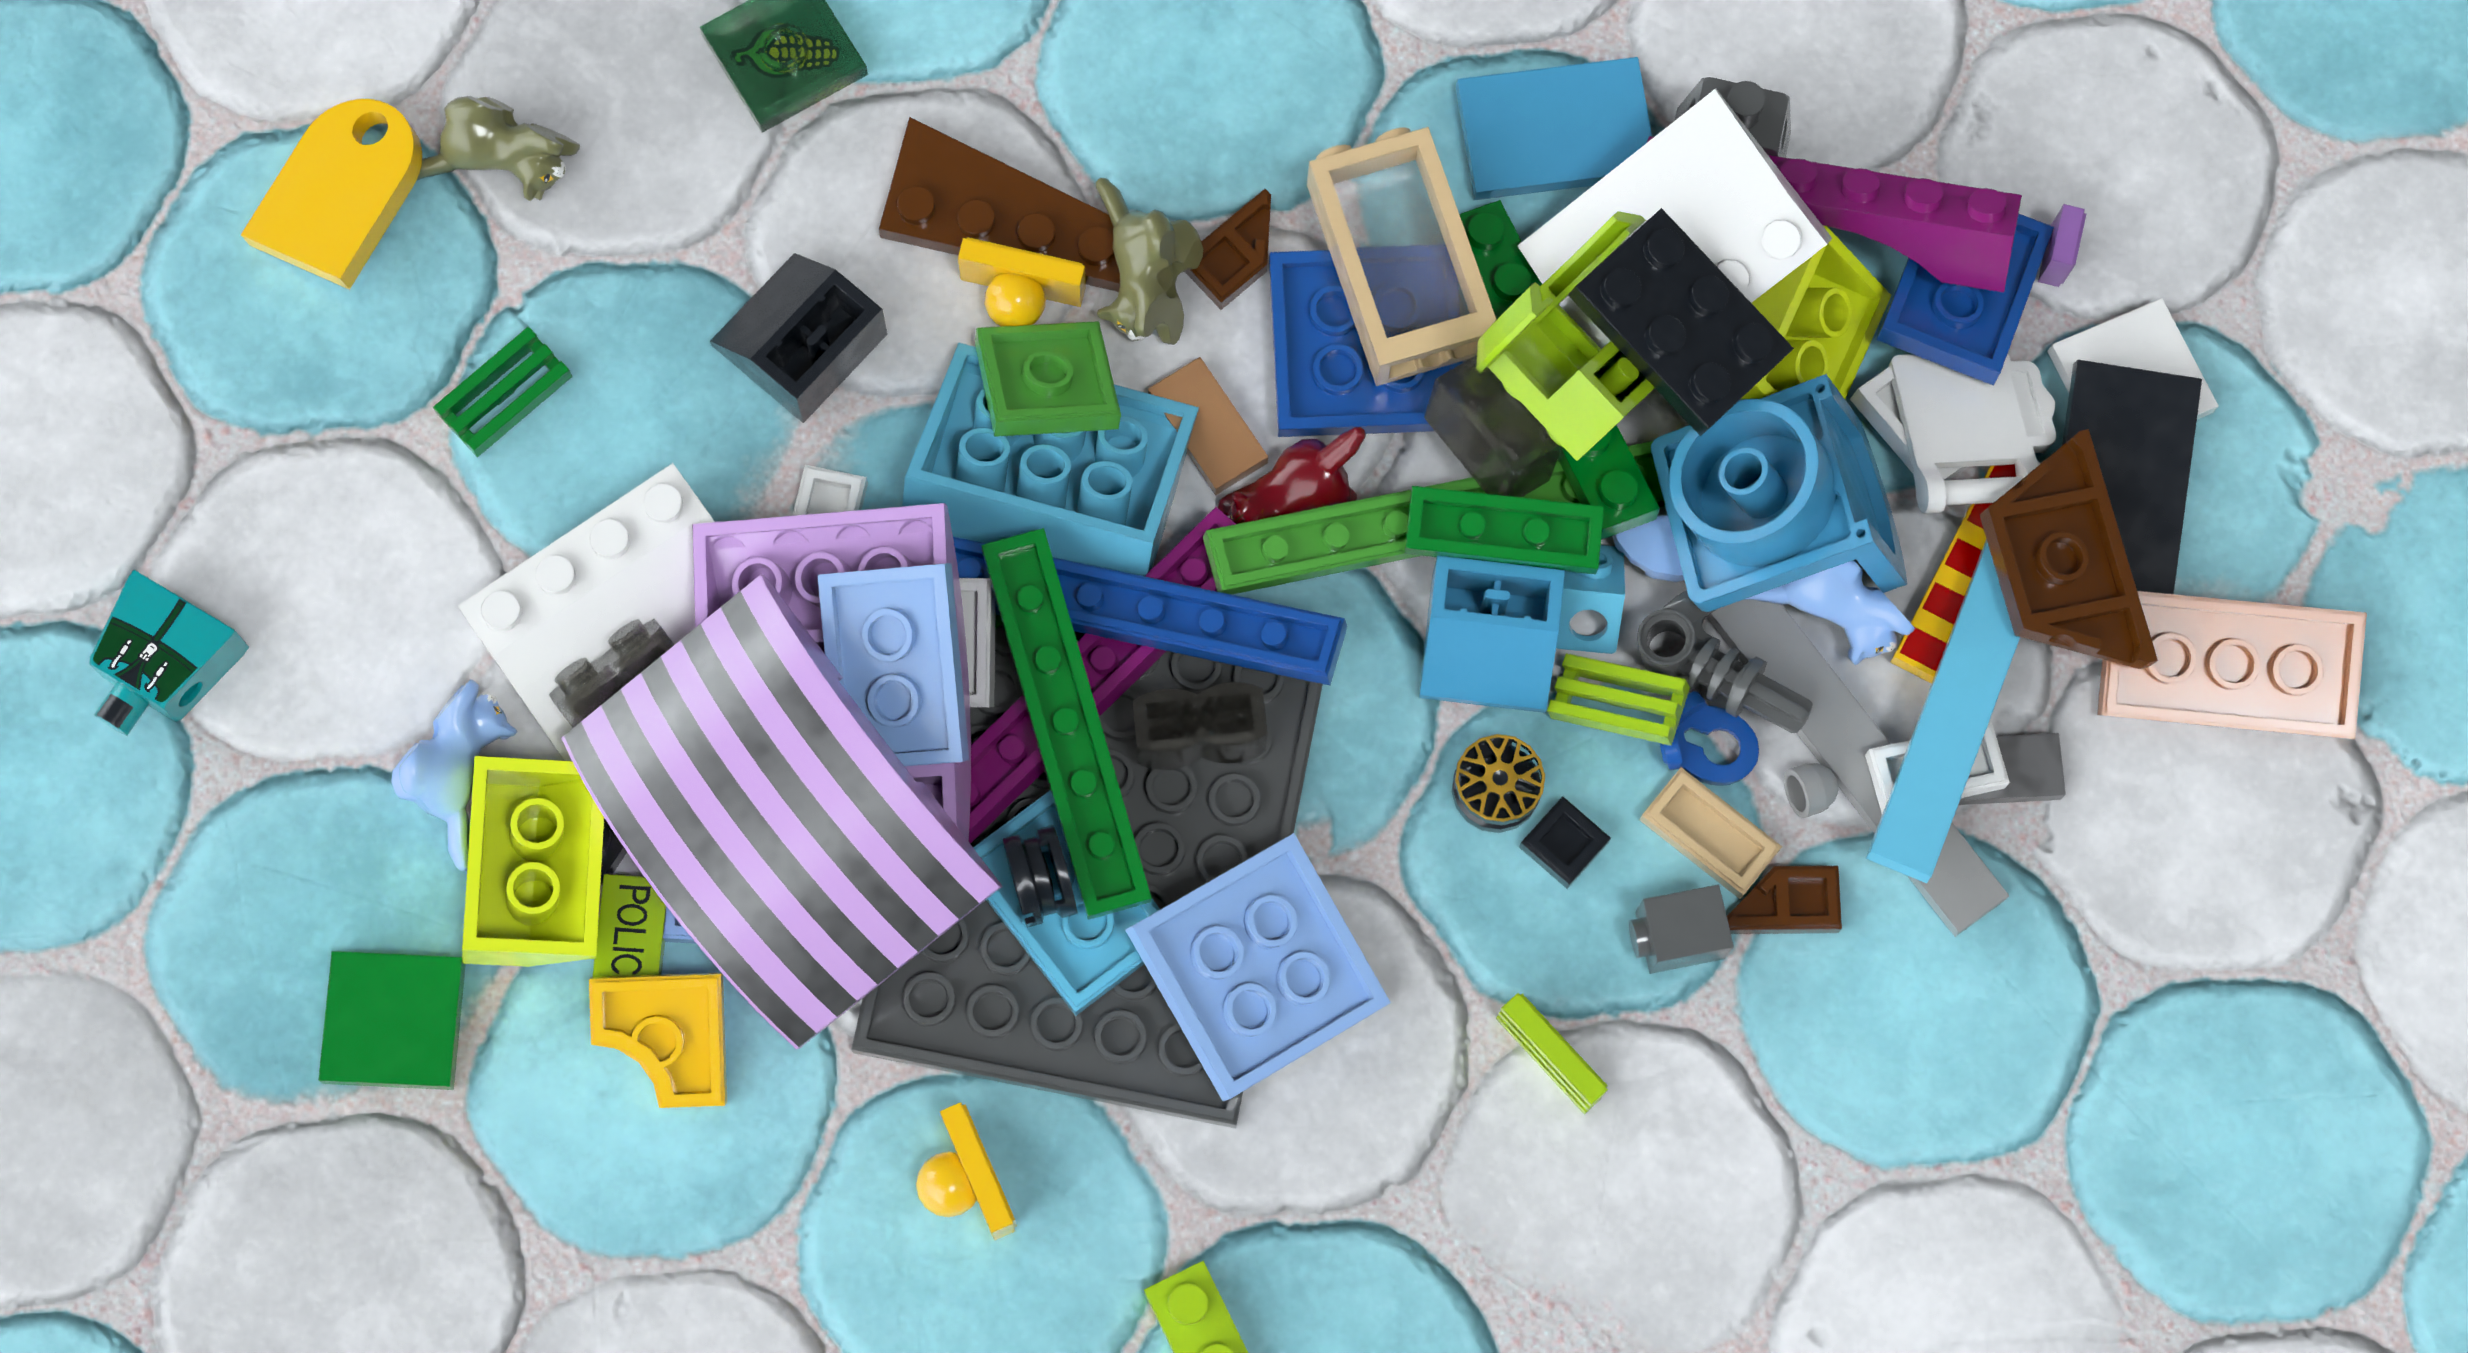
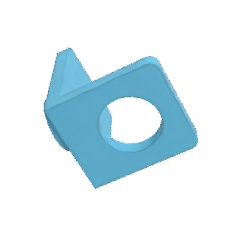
M1600 546L1599 568L1596 574L1565 571L1557 649L1606 654L1616 652L1625 600L1624 553H1620L1615 546ZM1594 610L1605 617L1607 625L1596 635L1584 636L1576 633L1571 628L1570 620L1580 611Z

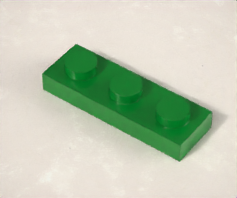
M1412 486L1405 554L1437 557L1438 555L1596 574L1599 568L1604 506Z

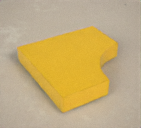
M722 973L591 977L589 979L591 1045L618 1049L639 1062L654 1084L659 1108L725 1106L727 1104L724 985Z

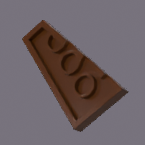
M909 117L879 226L880 238L959 255L963 238H974L1083 263L1085 266L1086 285L1117 292L1120 289V271L1113 251L1114 225L1109 214Z

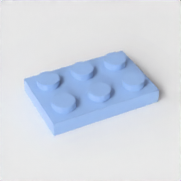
M952 563L817 575L825 655L843 677L839 682L904 766H916L969 760Z

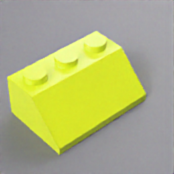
M1823 225L1832 237L1830 242L1752 302L1756 309L1794 349L1740 400L1760 399L1827 374L1843 398L1846 399L1892 295L1827 226Z
M474 757L462 944L463 964L531 967L596 958L604 816L583 783L572 761Z

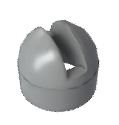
M1819 763L1803 764L1786 770L1784 774V789L1793 811L1799 817L1806 818L1827 810L1835 801L1839 787L1837 777L1830 768Z

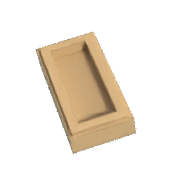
M1681 767L1639 819L1740 900L1782 848L1779 843Z

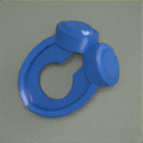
M1698 692L1688 693L1672 746L1660 743L1664 764L1668 765L1669 770L1680 769L1681 767L1699 782L1709 785L1724 786L1739 782L1751 773L1758 762L1759 745L1753 729L1740 716L1735 718L1726 713V709L1708 706L1705 702L1706 700ZM1691 729L1705 735L1719 730L1726 731L1732 734L1738 741L1740 748L1739 756L1731 764H1715L1706 757L1703 747L1687 742L1684 733Z

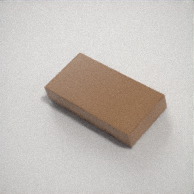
M1201 357L1148 388V394L1199 407L1188 444L1187 454L1215 495H1218L1268 464V455ZM1164 412L1175 429H1179L1183 417Z

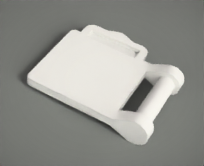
M1914 354L1894 356L1889 364L1892 367L1894 377L1892 385L1912 462L1917 503L1923 514L1941 513L1946 505L1994 503L2040 465L2035 453H2044L2056 440V431L2052 422L2055 401L2042 383L2039 368L2030 361H2011L2010 356L2007 354L2001 373L1994 386ZM2015 464L2016 477L1944 480L1938 468Z

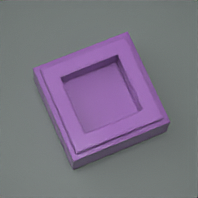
M2063 204L2051 224L2054 229L2043 256L2038 282L2059 287L2069 276L2076 265L2087 215L2084 213L2085 209Z

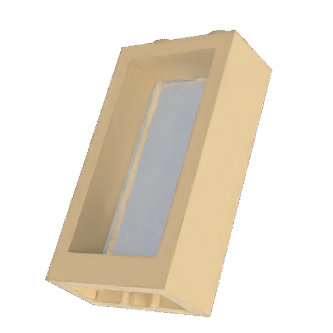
M1405 127L1392 129L1380 135L1374 143L1353 149L1350 145H1337L1324 150L1315 160L1309 161L1307 187L1376 386L1477 357L1479 338L1497 319L1429 127L1412 132L1409 128Z

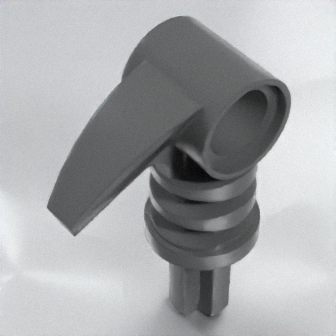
M1687 590L1672 599L1661 610L1649 614L1642 621L1638 629L1637 641L1642 663L1648 671L1674 677L1686 675L1691 690H1695L1700 684L1708 687L1707 699L1714 701L1720 695L1728 698L1726 713L1735 718L1746 708L1790 733H1798L1805 725L1812 710V702L1763 675L1767 662L1756 656L1744 665L1738 661L1740 651L1736 648H1732L1726 654L1720 652L1721 641L1707 634L1703 629V621L1715 610L1710 612L1701 611L1691 601ZM1665 631L1678 633L1685 640V645L1678 654L1672 657L1658 656L1649 648L1652 639L1657 634Z

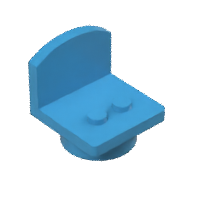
M1827 374L1760 399L1739 400L1701 436L1688 425L1659 436L1653 441L1651 452L1688 596L1701 611L1710 612L1855 559L1883 593L1907 585L1904 559L1894 518L1863 425Z

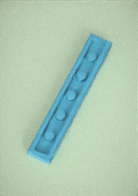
M1987 539L1866 856L1868 860L1924 883L1930 880L2020 639L2019 636L2014 635Z

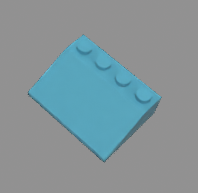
M958 343L905 475L902 507L945 503L948 506L953 537L986 544L1044 528L1053 558L1145 576L1152 569L1161 544L1199 407L1114 385L1121 412L1119 429L994 437L976 347ZM1164 413L1183 417L1179 429H1175Z

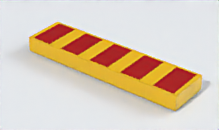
M2015 464L1989 466L1984 478L2016 477ZM1993 503L1969 505L1910 621L1915 628L1914 631L1909 635H1903L1890 663L1931 684L1986 541L1980 514Z

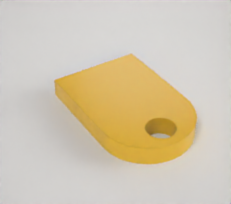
M355 99L333 106L316 118L305 131L244 228L241 236L251 247L350 290L417 181L422 166V147L418 135L406 118L396 108L385 102L374 99ZM376 124H388L387 132L381 140L370 145L362 144L363 135L370 127Z

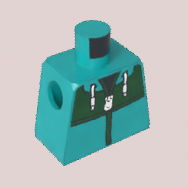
M133 570L90 656L89 664L104 679L114 684V687L94 715L126 736L131 732L148 706L177 722L183 719L244 656L249 646L231 627L138 571Z

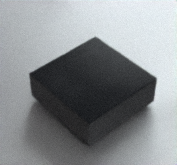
M1562 796L1523 839L1519 848L1568 889L1606 847L1611 837Z

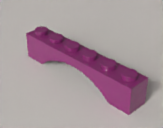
M1649 136L1647 142H1649L1654 137ZM1768 155L1822 225L1857 233L1890 246L1920 264L1942 283L2004 292L2022 195L1989 188H1975L1937 182L1926 178L1918 179L1874 172L1862 168L1855 169L1811 162L1805 159Z

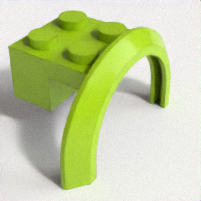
M1617 211L1541 286L1536 282L1533 283L1478 340L1477 371L1482 374L1489 368L1502 382L1505 390L1513 398L1519 400L1546 428L1550 438L1559 446L1564 447L1576 461L1586 454L1655 388L1611 341L1601 349L1559 305L1568 297V294L1576 285L1646 221L1641 215Z

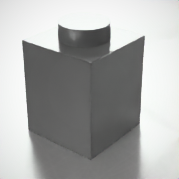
M1719 884L1643 899L1635 911L1637 919L1629 920V932L1633 951L1636 958L1646 957L1650 974L1723 960L1734 948Z

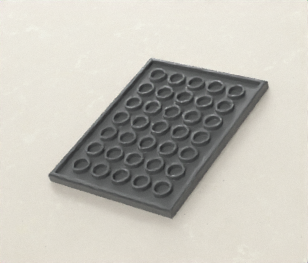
M1003 625L995 629L994 707H970L971 745L1023 695ZM1074 631L1078 642L1085 633ZM1166 651L1099 717L1151 898L1160 909L1294 833L1323 684ZM1045 771L971 843L972 847H975L1050 791ZM986 900L862 999L851 1048L855 1054L1235 1129L1243 1092L1229 1100L1222 1101L1145 964L1075 1016Z

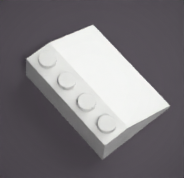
M1714 89L1521 242L1518 247L1543 284L1617 211L1641 215L1647 221L1662 208L1752 303L1826 246L1832 237L1717 89ZM1569 296L1559 304L1601 349L1610 342L1608 337Z
M673 463L458 605L477 637L564 761L572 760L561 737L695 628L693 524L712 523L715 521Z

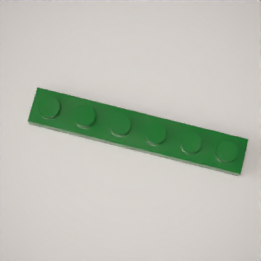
M1501 200L1459 214L1496 319L1533 283L1536 282L1539 286L1542 285L1518 247L1522 241ZM1617 424L1578 461L1564 447L1556 444L1554 453L1580 504L1604 506L1601 540L1656 520L1660 508Z
M1042 528L981 545L983 557L1087 919L1090 920L1150 903L1152 899L1045 530Z

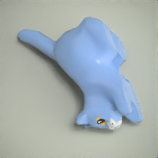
M1854 560L1744 599L1775 604H1789L1801 611L1830 620L1843 627L1850 644L1848 658L1854 665H1858L1865 658H1872L1882 653L1893 651L1897 645V636L1894 631L1902 635H1909L1915 629L1878 587H1866L1863 585V570Z
M472 679L465 686L461 685L433 721L434 734L432 739L420 740L418 743H415L392 770V785L400 799L413 801L427 814L447 822L448 852L456 868L460 871H467L468 815L466 806L473 787L474 757L479 756L481 749L495 740H506L517 733V730L507 722L506 715L499 707L495 696L481 694L477 697L479 685Z

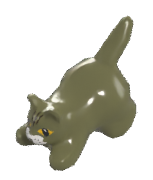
M472 96L457 97L444 108L446 123L440 135V153L436 156L422 159V166L417 180L452 172L456 169L510 171L521 181L525 199L531 201L535 197L541 200L544 192L550 189L566 173L567 168L560 159V155H575L580 149V145L558 132L534 123L518 125L513 117L514 109L490 97L474 98Z
M1099 178L1096 181V189L1114 225L1113 251L1120 271V289L1116 300L1111 305L1099 309L1097 315L1101 319L1112 322L1119 331L1126 334L1132 341H1142L1149 337L1156 329L1163 343L1175 345L1180 339L1184 323V311L1175 283L1180 273L1185 270L1198 268L1203 257V246L1200 236L1190 222L1186 220L1170 221L1161 211L1153 210L1148 214L1139 210L1129 212L1120 190L1107 178Z

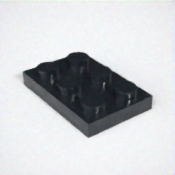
M1662 208L1568 294L1576 305L1700 436L1712 427L1794 349Z

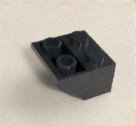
M794 253L710 340L711 346L804 423L886 337L887 329L883 309L834 268Z

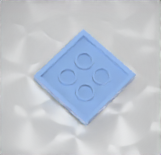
M1295 833L1125 929L1222 1101L1235 1097L1391 1003Z

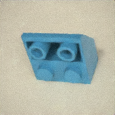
M1437 555L1431 580L1419 698L1545 713L1559 634L1565 570Z

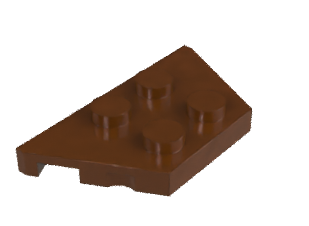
M2089 429L2079 431L1980 514L1981 522L2015 636L2137 669L2148 668L2158 661Z

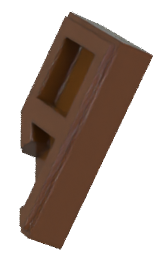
M1266 188L1201 241L1203 257L1198 268L1184 271L1220 310L1267 272L1271 194Z
M1774 866L1727 915L1731 934L1839 933L1842 929L1839 866Z

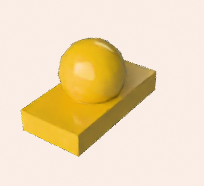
M963 238L958 255L960 279L988 286L985 292L984 305L988 316L997 325L1002 327L1035 324L1045 309L1046 300L1081 307L1086 289L1085 266L1083 263L974 238Z
M960 1102L941 1110L942 1120L956 1152L948 1151L935 1154L925 1161L918 1172L916 1181L918 1198L926 1209L935 1215L944 1217L962 1215L978 1201L994 1241L1015 1232V1227H1017L1015 1218L966 1104L962 1105Z

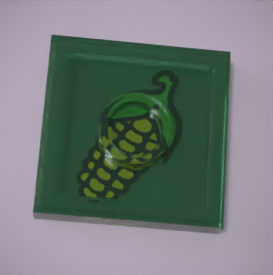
M748 0L700 26L702 37L762 133L868 75L866 64L825 0Z

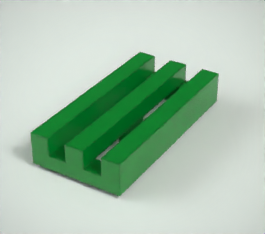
M528 326L434 405L433 409L478 458L572 378V374L567 366L554 356L549 347L543 344ZM529 352L533 353L518 367H516L511 373H509L505 378H503L498 384H496L492 389H490L485 395H483L479 400H477L472 406H470L466 411H464L459 417L456 416L458 412H460L464 407H466L471 401H473L477 396H479L484 390H486L490 385H492L497 379H499L503 374H505L510 368H512L516 363H518ZM545 366L549 370L548 373L476 434L469 430L493 408L510 397L520 385L540 368Z

